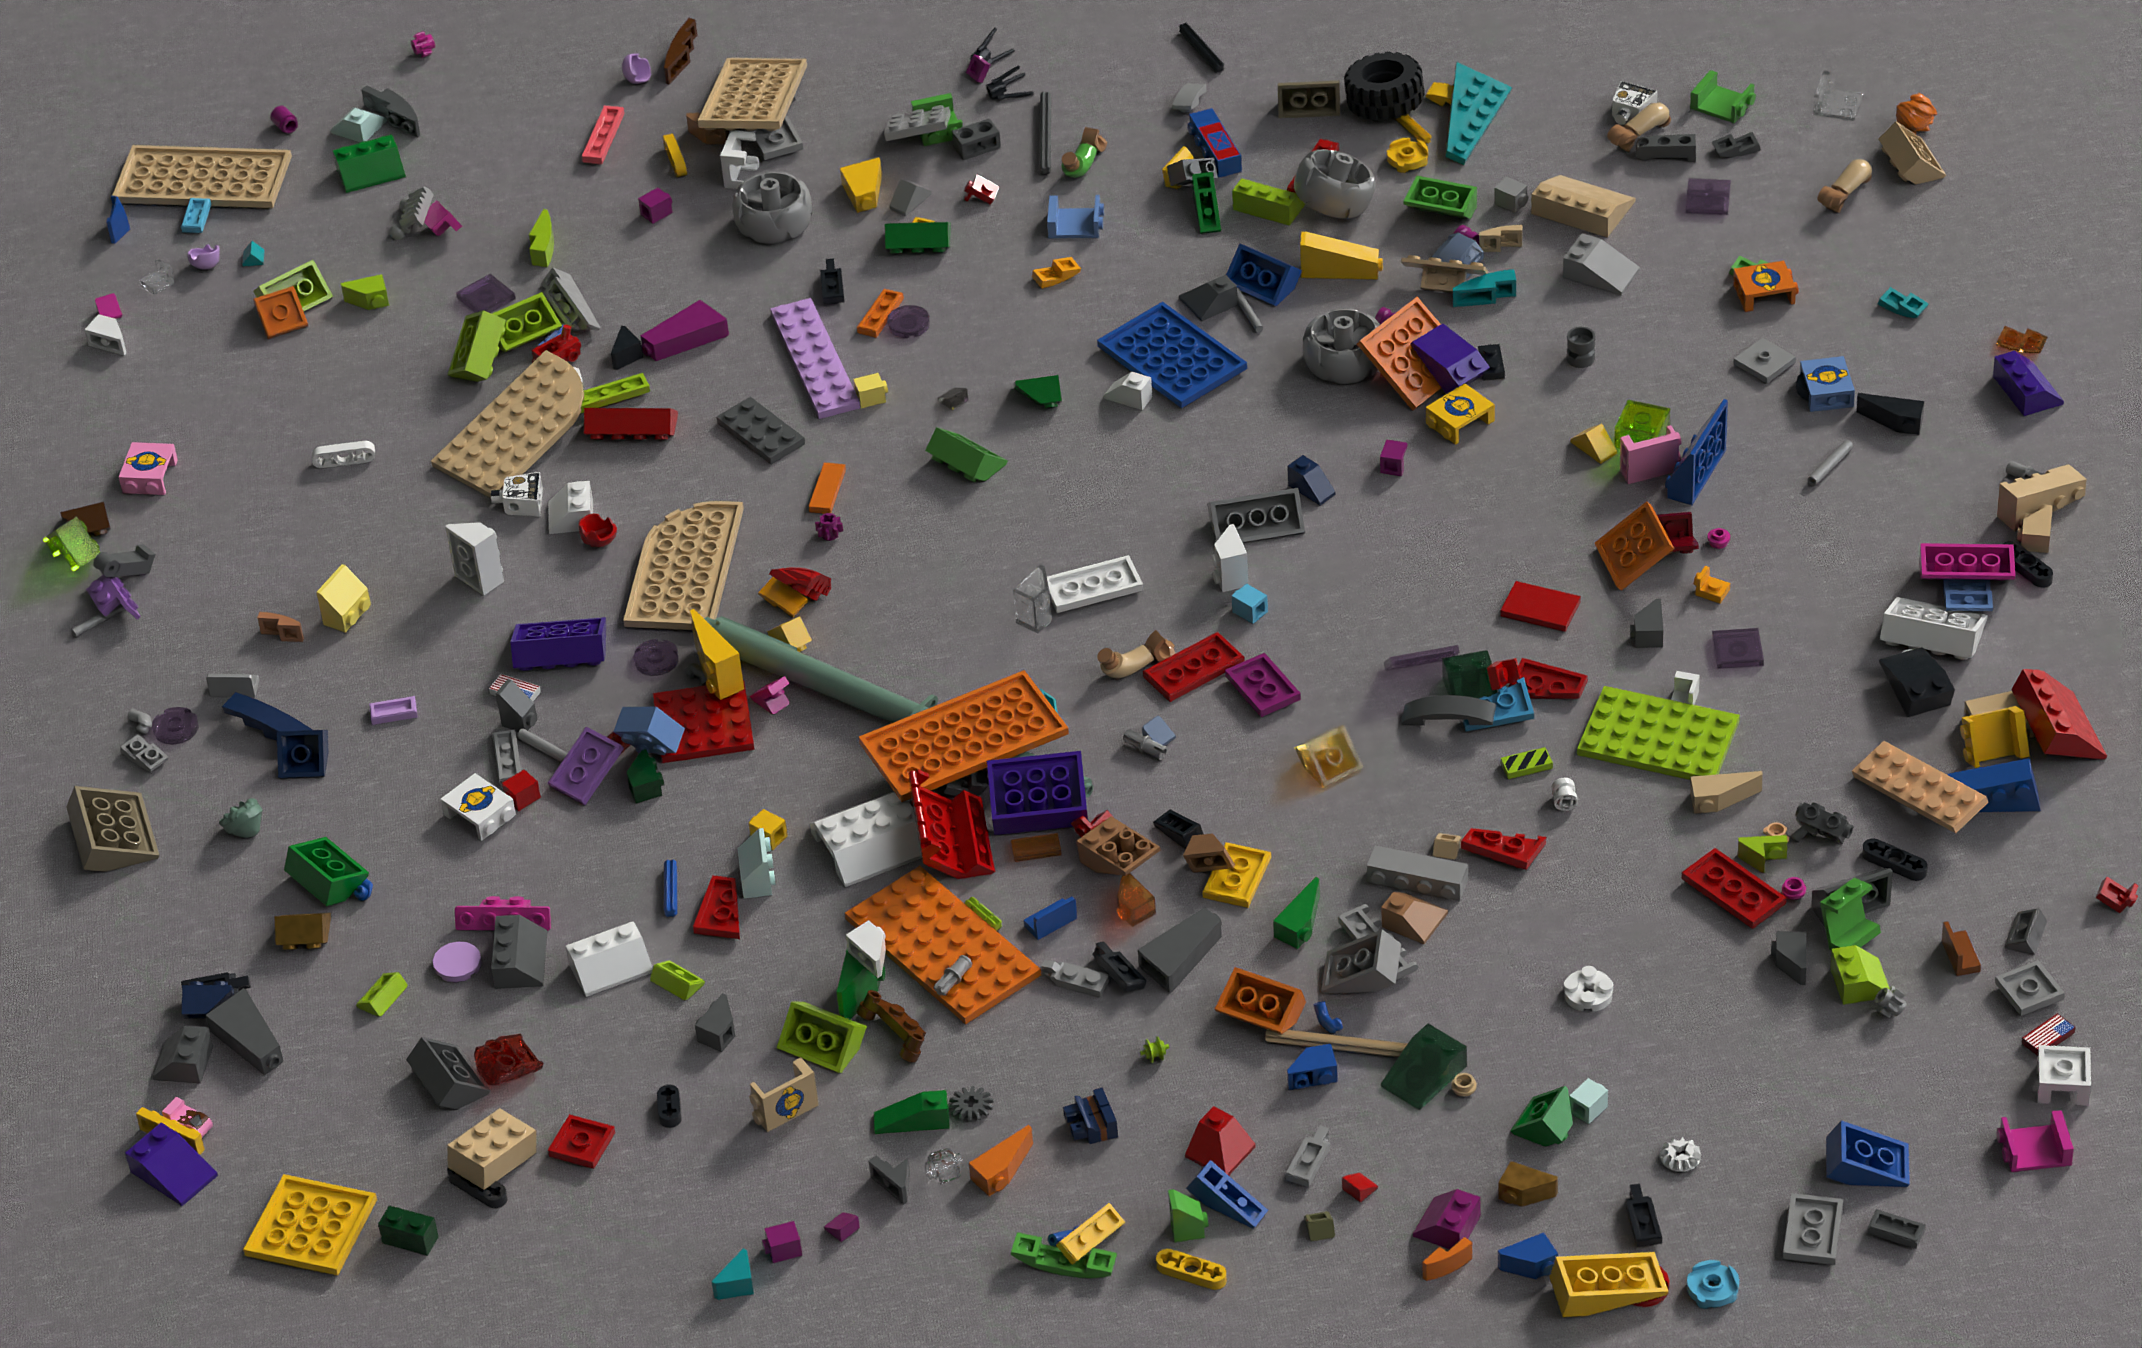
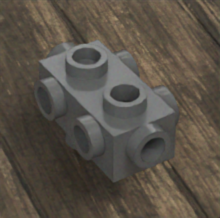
M1804 802L1799 804L1795 813L1796 820L1801 827L1792 834V837L1799 842L1808 833L1814 837L1820 834L1843 844L1845 838L1848 839L1851 836L1854 826L1849 824L1846 820L1847 817L1841 813L1834 812L1831 814L1826 812L1825 808L1820 804L1812 802L1810 805Z

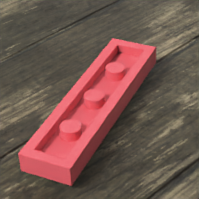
M603 107L582 154L583 163L603 164L625 114L624 107Z

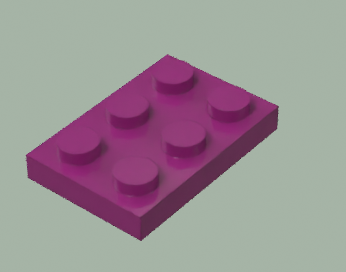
M1262 653L1225 670V677L1260 717L1301 700V693L1266 653Z

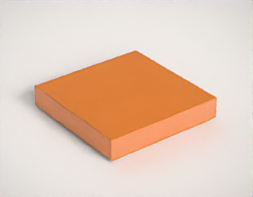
M294 286L253 299L268 339L308 326Z

